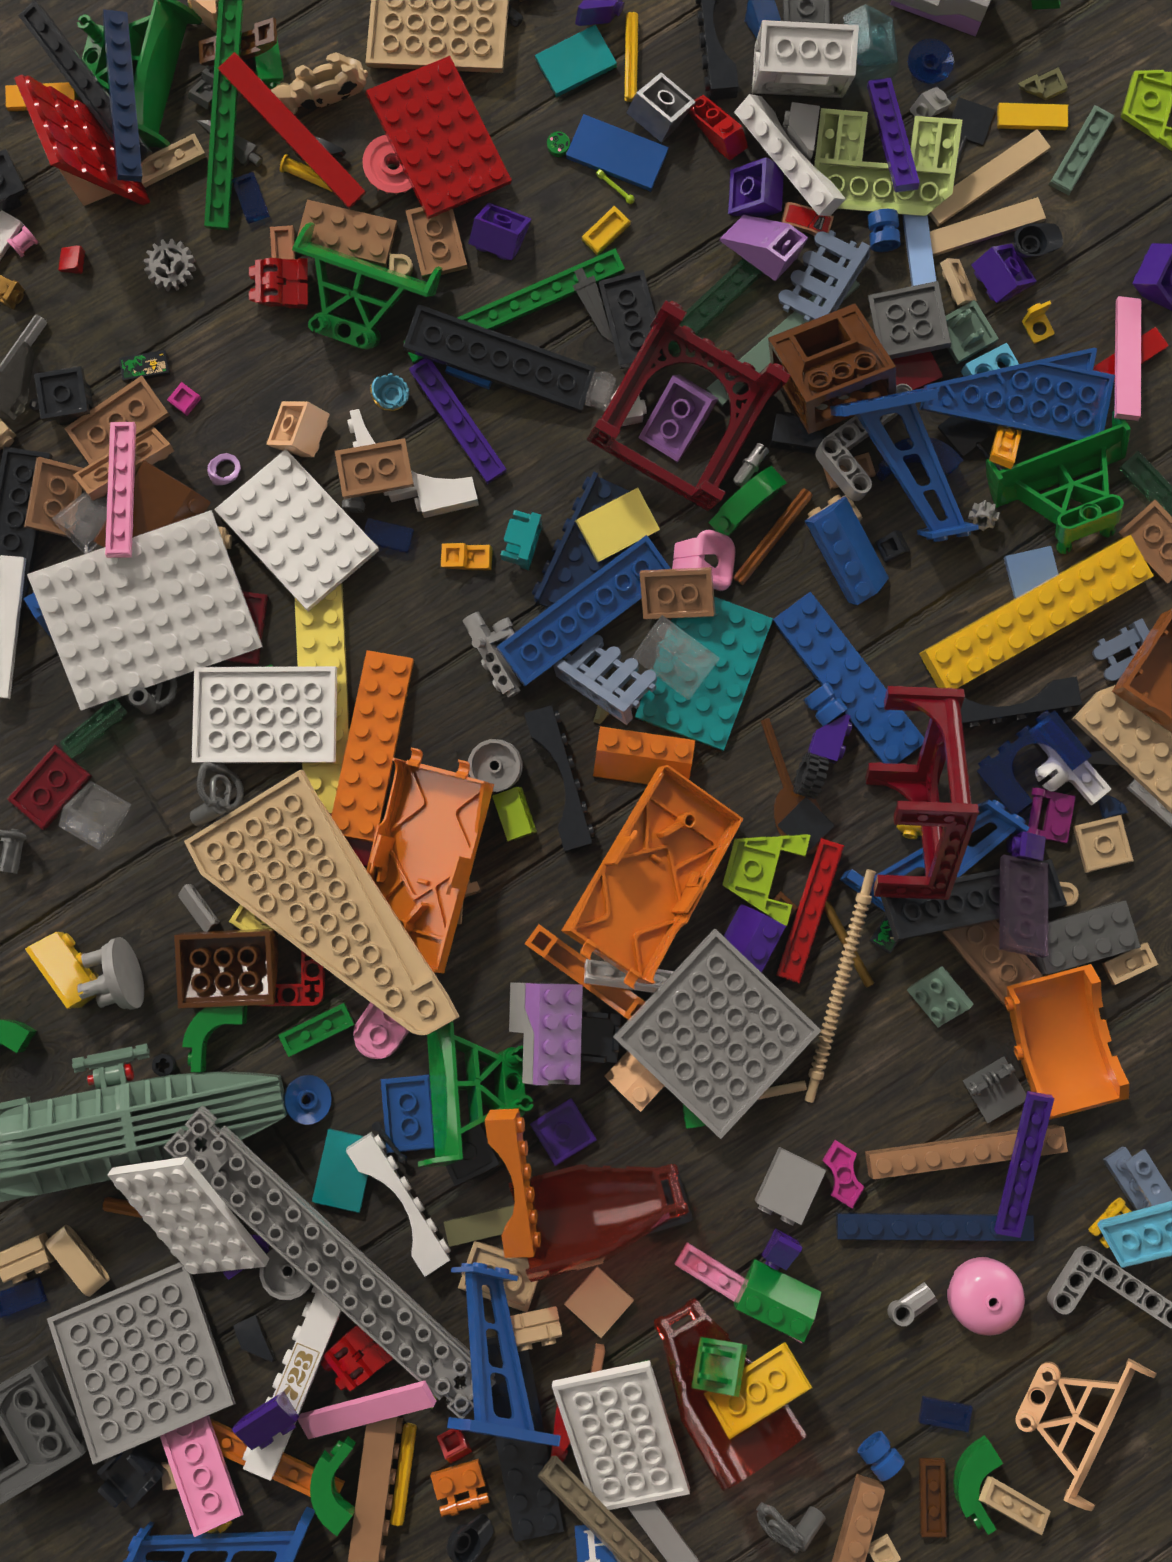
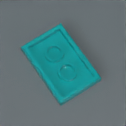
M596 24L535 55V60L556 97L617 67V62Z
M328 1129L312 1202L355 1212L361 1211L368 1175L357 1170L347 1154L346 1148L364 1136Z

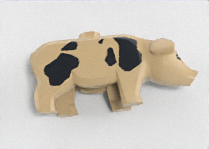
M335 52L326 58L331 64L320 65L313 69V71L309 67L301 65L294 70L296 79L291 84L279 83L271 91L293 114H296L299 107L317 109L360 93L367 83L368 71L363 70L360 61Z

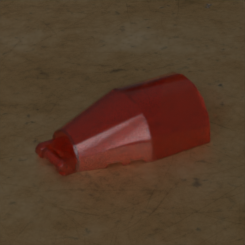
M580 1164L531 1177L529 1179L530 1187H534L535 1193L534 1202H532L533 1209H536L538 1214L536 1232H540L541 1245L537 1247L534 1257H528L529 1269H526V1274L530 1282L603 1264L668 1220L686 1215L689 1212L688 1204L684 1202L677 1177L679 1174L677 1165L669 1164L658 1168L626 1166L625 1169L611 1168V1166L603 1165V1168L588 1167V1165ZM668 1179L674 1204L667 1205L661 1184L662 1180ZM513 1182L508 1184L515 1203Z
M695 1298L687 1301L685 1306L671 1314L654 1319V1326L662 1338L681 1422L723 1491L748 1478L807 1437L788 1404L729 1440L704 1395L707 1391L692 1388L700 1337L732 1342L728 1338L729 1334L705 1313ZM691 1315L693 1321L673 1331L670 1325ZM747 1355L745 1357L744 1368L752 1362H754Z

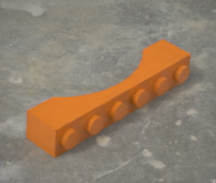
M538 924L525 942V945L583 985V987L628 1020L645 1003L644 1000L629 989L584 983L586 958L540 924Z
M519 1108L490 1110L485 1119L488 1144L506 1164L512 1178L515 1195L513 1215L507 1222L501 1235L505 1258L534 1257L537 1247L541 1245L540 1232H536L538 1214L537 1210L533 1209L532 1203L534 1202L535 1193L534 1187H530L529 1182L531 1178V1165L527 1164L526 1161L528 1143L523 1140L525 1121L523 1117H520Z

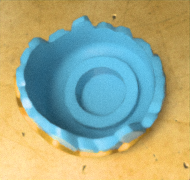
M393 373L388 374V376H377L370 388L372 399L383 410H398L403 407L409 398L408 385L404 382L403 378H399L397 375L393 376Z

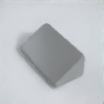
M186 884L183 886L178 896L204 932L210 931L220 924V921L194 885Z

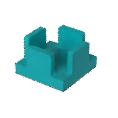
M514 510L513 519L509 520L504 536V542L507 543L506 551L501 552V560L517 564L522 569H530L542 529L541 514L534 512L527 514Z

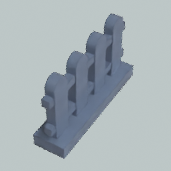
M830 230L829 234L823 231L818 232L815 235V244L819 247L817 253L807 251L803 255V263L808 268L805 272L796 270L791 274V283L796 286L793 292L786 289L779 293V302L784 305L783 310L789 312L791 309L805 316L803 318L805 322L837 311L870 258V245L862 242L859 248H856L857 243L851 240L850 244L836 238V232ZM827 251L839 257L838 263L823 257L825 252ZM846 262H849L848 266L845 268L844 265L846 264ZM815 270L829 277L826 283L812 277L813 271ZM834 281H836L835 287H832ZM804 290L816 296L814 302H811L800 296V292ZM824 300L825 303H824V305L821 307L820 304H821V302Z
M1142 618L1130 624L1129 631L1124 627L1119 630L1121 635L1107 642L1104 638L1097 641L1099 646L1093 650L1092 655L1098 661L1108 660L1110 667L1104 671V678L1107 681H1115L1116 679L1119 681L1138 651L1135 643L1138 642L1139 646H1141L1150 631ZM1128 647L1132 656L1117 663L1113 654Z
M593 635L581 643L582 646L572 656L568 654L565 657L566 662L560 659L553 665L556 677L627 725L633 719L631 708L637 709L640 706L639 700L649 690L653 692L656 689V673L652 670H647L640 675L637 673L639 665L636 659L629 658L622 663L619 661L621 659V652L618 647L613 646L604 651L602 649L604 646L603 638L600 635ZM595 655H598L599 658L590 668L586 666ZM613 666L616 667L617 670L608 679L603 677ZM631 678L635 680L625 692L621 690Z

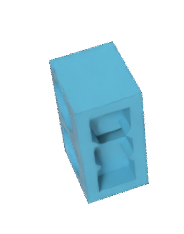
M1005 343L966 363L961 373L965 377L1000 369L997 362L1004 363L1006 367L1018 365L1019 363L1009 345Z

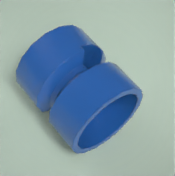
M889 208L879 209L868 215V227L871 231L869 235L870 249L872 251H892L901 245L900 231L897 229L899 226L897 210Z
M829 682L819 687L803 700L809 709L817 710L815 717L822 727L848 709L841 698L834 699L835 690Z
M882 1431L875 1432L865 1439L857 1452L866 1464H872L871 1470L880 1481H886L902 1468L905 1460L895 1448H890V1441Z

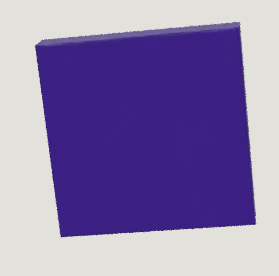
M572 1098L530 1123L555 1166L597 1140Z

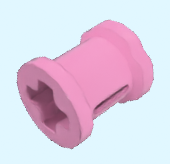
M25 226L22 227V231L13 239L9 238L7 240L21 257L24 256V252L33 244L37 245L39 243Z

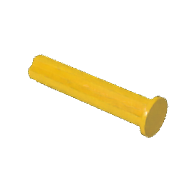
M288 154L284 155L279 169L281 173L288 172L332 191L309 166L289 158Z

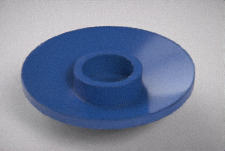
M304 1075L296 1078L285 1091L284 1104L286 1112L291 1119L300 1124L309 1125L319 1122L327 1115L331 1106L329 1087L317 1076ZM304 1095L308 1097V1102L306 1104L302 1103V1097Z

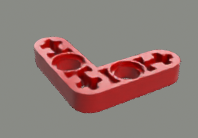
M301 950V984H276V987L279 988L277 993L279 1003L259 1006H313L320 1004L325 996V968L315 960L306 961V956L308 955ZM312 963L317 964L320 969L316 977H310L306 971L308 965ZM306 980H320V985L315 984V992H319V997L315 998V1002L312 1001L311 997H307V992L312 990V984L306 985ZM286 988H292L295 991V999L291 1002L283 999L282 994Z

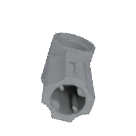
M923 1282L900 1300L891 1302L887 1309L888 1316L897 1325L908 1326L916 1316L936 1303L937 1299L931 1289ZM901 1307H905V1316L897 1319L896 1311Z

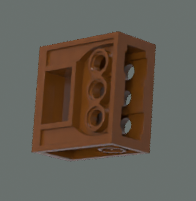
M856 303L768 338L770 362L782 365L787 370L786 372L791 375L782 389L808 434L855 416H831L830 406L896 394V366ZM866 386L870 387L871 391L865 393L861 392L859 389H862ZM844 395L849 396V398L844 400L839 399V397ZM820 404H826L828 406L824 410H818L815 408Z

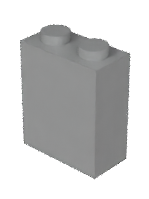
M779 1147L755 1197V1202L759 1204L758 1209L770 1215L774 1211L782 1215L780 1218L782 1221L792 1226L795 1222L802 1225L826 1170Z

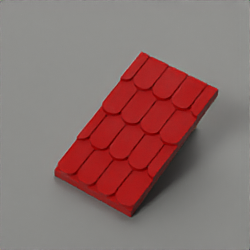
M19 75L14 78L50 165L60 170L83 206L115 193L141 205L151 203L142 182L117 180L114 142L85 104L79 100L73 101L52 86L46 87L31 76Z

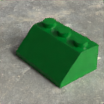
M754 1259L733 1304L737 1310L804 1343L816 1316L821 1291Z

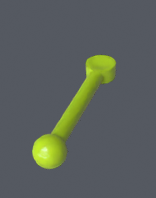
M599 169L596 172L600 179H603L626 198L628 204L634 203L635 198L633 195H628L610 180L602 170Z

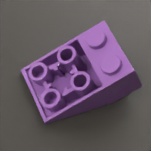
M743 215L719 241L776 281L798 258L808 237L790 224Z

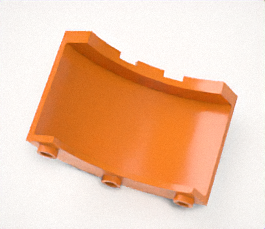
M1092 964L1007 986V997H1004V1002L1007 1010L1010 1012L1017 1045L1014 1046V1053L1017 1060H1021L1031 1092L1053 1096L1054 1102L1049 1120L1129 1099V1082L1118 1057H1112L1108 1042L1112 1040L1105 1019L1100 1018L1099 1008L1103 1007L1101 981Z

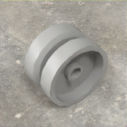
M489 739L481 742L472 750L468 758L470 777L494 784L493 792H500L511 788L519 781L523 772V760L520 752L513 744L504 740ZM493 761H497L499 763V768L497 770L491 769V766H493Z
M274 1248L266 1254L269 1257V1261L266 1267H260L259 1277L263 1288L271 1296L279 1300H292L300 1297L310 1288L312 1283ZM288 1266V1267H290L292 1270H291V1271H287V1270H286V1267Z

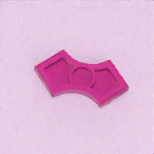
M834 1140L822 1160L829 1166L834 1178V1185L830 1195L853 1208L865 1188L856 1179L853 1165L857 1153Z

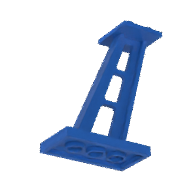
M917 389L830 406L831 416L845 417L856 414L928 527L917 530L918 535L925 536L926 539H934L937 542L948 540V535L964 537L971 535V531L979 530L977 524L964 522L915 405L918 402L938 399L937 389ZM892 413L900 415L913 443L911 449L901 451L895 447L880 421L882 415ZM917 454L930 480L928 485L920 486L916 483L903 461L905 455ZM924 491H935L947 516L946 520H938L923 495Z
M987 800L978 804V810L981 814L977 816L972 833L987 823H993L997 826V829L974 847L967 845L957 877L965 873L1011 833L1027 832L1030 827L1024 824L1026 821L1017 814H1009L1004 810L1005 806L996 800ZM923 847L875 875L870 896H872L871 902L885 912L881 897H874V885L877 875L904 876L915 868L921 867L925 869ZM851 869L844 872L839 880L857 893H860L864 877Z
M473 1262V1264L462 1263L461 1267H452L451 1273L465 1275L474 1420L449 1417L447 1428L535 1444L559 1446L560 1435L534 1430L503 1282L517 1281L518 1276L509 1274V1269L499 1267L491 1269L487 1268V1264ZM482 1285H486L490 1291L495 1318L494 1324L488 1323L485 1320ZM487 1329L495 1330L498 1335L503 1362L502 1368L492 1367L489 1363ZM492 1373L501 1374L506 1380L512 1411L510 1419L498 1417L494 1413L490 1379Z
M306 1507L295 1531L201 1534L197 1537H194L193 1534L149 1536L154 1526V1523L150 1521L144 1529L140 1528L137 1535H134L127 1549L129 1554L123 1562H162L147 1560L146 1555L150 1551H184L185 1554L181 1562H188L190 1554L194 1551H227L228 1556L225 1562H231L233 1555L239 1551H274L277 1553L274 1562H294L315 1511L312 1508Z

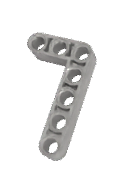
M907 384L896 386V393L912 390ZM898 414L882 415L880 417L882 425L888 423ZM856 415L826 436L816 450L817 460L844 494L853 501L862 500L872 486V481L868 474L849 452V450L869 436ZM842 434L848 435L851 440H846ZM824 447H829L833 453H828ZM839 465L845 466L848 472L842 471ZM854 484H859L863 490H857Z
M1080 1246L1074 1251L1047 1295L1048 1304L1054 1310L1061 1314H1069L1075 1309L1095 1277L1164 1325L1172 1328V1320L1167 1321V1313L1172 1310L1171 1301L1087 1246ZM1088 1253H1091V1262L1087 1265H1084V1256ZM1112 1267V1276L1105 1279V1270ZM1078 1274V1283L1070 1285V1278ZM1128 1282H1133V1289L1126 1293L1125 1285ZM1065 1295V1303L1062 1306H1057L1058 1297ZM1149 1296H1153V1304L1147 1307L1146 1299Z

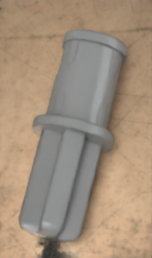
M757 443L748 458L743 459V465L733 478V482L737 486L743 487L753 473L758 472V466L769 453L767 447L761 450L764 446L763 444Z

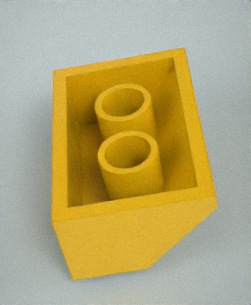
M55 932L28 946L25 950L67 1009L80 1008L97 995L81 999L79 995L83 991L78 993V984L96 980L99 975L96 972L92 973L90 969L83 966L82 953H78L74 948L75 941L68 933Z

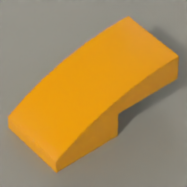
M465 543L442 544L441 567L463 570H491L492 546L466 545Z

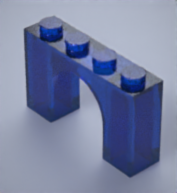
M1046 710L1036 718L1038 723L1030 729L1027 725L1016 734L1019 737L1012 744L1009 740L997 748L999 754L994 758L988 755L978 763L980 768L977 772L1012 815L1017 814L1033 802L1016 781L1012 770L1014 757L1021 748L1033 743L1047 745L1057 753L1071 771L1092 756L1055 710L1052 713Z

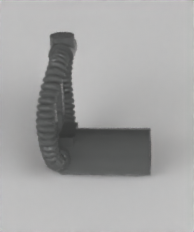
M177 678L170 679V692L167 698L160 701L163 688L162 682L157 684L155 695H151L143 687H135L129 694L124 696L130 705L135 706L143 714H152L156 709L163 708L173 701L177 693Z
M206 762L201 764L199 768L197 791L204 804L195 808L190 813L191 822L197 827L208 824L225 812L234 811L243 802L244 788L242 781H240L241 779L235 772L225 766V763ZM209 769L219 773L210 780V797L207 796L204 790L205 773ZM224 775L231 778L237 788V798L231 805L229 803L232 786L229 779ZM217 780L223 781L226 786L224 799L216 796V790H218L216 787Z
M0 829V839L3 841L0 871L18 874L23 843L27 837L25 834L20 833L18 829H11V831Z
M761 1502L756 1508L758 1511V1521L767 1535L781 1545L790 1548L794 1553L806 1551L826 1520L821 1511L810 1506L795 1528L788 1521L784 1520L775 1507ZM771 1514L775 1520H770L767 1523L765 1516Z

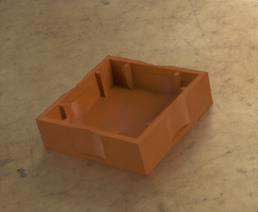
M1172 609L1160 615L1111 691L1171 733Z

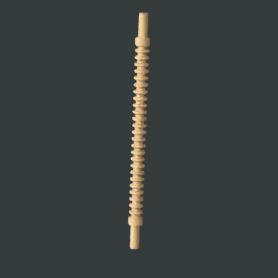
M866 869L861 892L857 893L856 901L858 902L854 905L856 911H852L854 917L850 918L852 924L848 925L851 930L847 931L849 937L845 938L847 944L843 945L845 951L841 952L843 954V957L840 958L842 963L838 964L840 970L836 971L838 977L834 978L836 983L832 985L835 989L831 991L833 996L829 997L831 1003L827 1004L829 1010L825 1011L828 1015L824 1017L826 1022L822 1023L824 1029H821L822 1031L820 1032L822 1036L818 1037L820 1042L817 1043V1046L819 1048L815 1049L817 1055L813 1056L815 1062L811 1063L813 1068H810L808 1074L810 1081L805 1101L810 1103L814 1102L819 1082L824 1077L823 1069L826 1068L824 1063L828 1062L826 1056L830 1055L828 1050L831 1049L829 1044L833 1043L831 1037L835 1036L833 1030L837 1029L835 1024L838 1023V1020L836 1018L840 1016L838 1011L842 1010L840 1004L844 1003L842 997L846 996L843 992L847 990L845 985L849 984L847 978L851 977L849 971L853 970L851 964H854L852 959L856 957L854 951L858 950L856 944H860L858 938L862 937L860 931H863V927L861 925L865 924L863 918L867 917L865 911L869 910L867 905L871 904L872 896H870L876 874L873 870Z

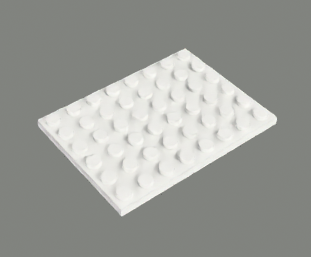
M211 510L133 537L132 557L107 558L104 547L27 574L80 710L127 695L135 687L147 688L192 672L194 667H206L263 647Z

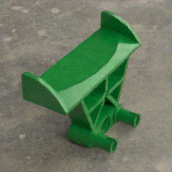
M154 0L151 15L128 24L138 133L148 147L166 148L170 146V142L158 134L186 26L187 24L202 23V18L195 11L177 0ZM85 14L80 16L78 19L80 22H77L78 27L88 35L82 60L106 92L109 93L104 28L102 25H97Z
M312 222L307 223L302 228L292 248V251L315 258L322 312L316 313L309 320V329L312 332L315 331L318 334L362 349H370L379 345L381 334L376 329L377 325L407 290L425 297L435 295L443 269L437 266L431 273L428 281L425 282L312 243L311 239L315 228V223ZM325 262L356 272L357 275L353 289L328 281ZM366 276L399 287L388 301L362 292ZM329 289L347 295L331 304ZM354 299L364 323L332 312ZM366 301L382 307L374 318ZM344 324L349 325L351 329L349 337L342 333V326Z
M1113 411L1112 428L1013 465L1012 469L1006 468L999 471L994 462L989 461V459L986 460L987 481L996 508L1015 500H1020L1056 524L1055 536L1058 539L1056 549L1061 554H1066V550L1068 553L1071 551L1073 541L1098 531L1104 537H1110V534L1113 536L1115 526L1121 519L1124 502L1118 495H1109L1107 465L1126 457L1131 431L1130 426L1125 419L1114 418ZM1099 468L1097 473L1076 481L1072 479ZM1056 484H1059L1061 486L1056 489L1045 492L1043 494L1038 493V491L1044 490ZM1071 499L1083 503V505L1068 510Z
M453 1021L427 1034L435 1158L419 1161L418 1167L447 1166L463 1160L461 1133L485 1121L488 1113L483 1115L482 1103L490 1110L519 1108L520 1117L533 1107V1104L529 1105L533 1100L530 1096L525 1095V1084L522 1083L523 1046L510 1047L496 1054L454 1035ZM455 1049L465 1054L466 1081H457ZM479 1060L488 1063L481 1071H479ZM492 1071L494 1073L495 1095L480 1084ZM507 1080L512 1083V1090L508 1088ZM458 1090H467L469 1123L461 1127Z

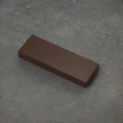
M919 1458L921 1537H947L944 1458Z

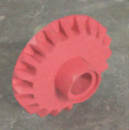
M382 135L370 142L363 155V169L370 185L373 184L377 190L385 191L386 194L395 193L397 195L401 192L406 193L412 186L387 136ZM389 164H394V165H396L398 168L395 169V170H392V169L388 168L387 166H388Z

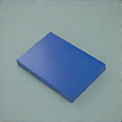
M430 1074L381 1079L384 1126L387 1136L400 1152L434 1149ZM386 1142L387 1153H393L394 1151Z

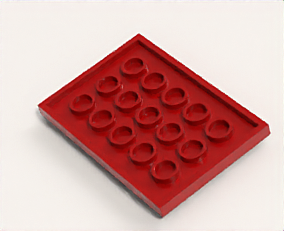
M451 56L366 90V95L428 219L511 184L512 180Z

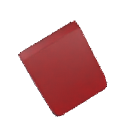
M82 246L61 248L58 268L60 272L82 274L85 251Z
M450 1429L437 1436L445 1460L449 1463H453L472 1452L461 1430Z

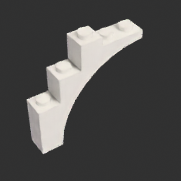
M351 410V419L347 421L350 433H355L357 440L353 442V447L376 444L365 427L360 410ZM411 471L414 487L384 492L385 496L389 495L391 502L418 496L414 498L417 512L422 511L424 518L479 505L472 477L442 479Z

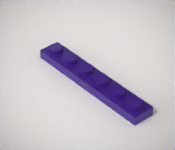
M891 78L869 80L867 89L895 192L918 190L920 182Z
M424 358L410 367V373L485 482L489 484L507 472L499 457L433 362Z
M1027 1091L994 1228L996 1234L1021 1238L1054 1102L1052 1095Z

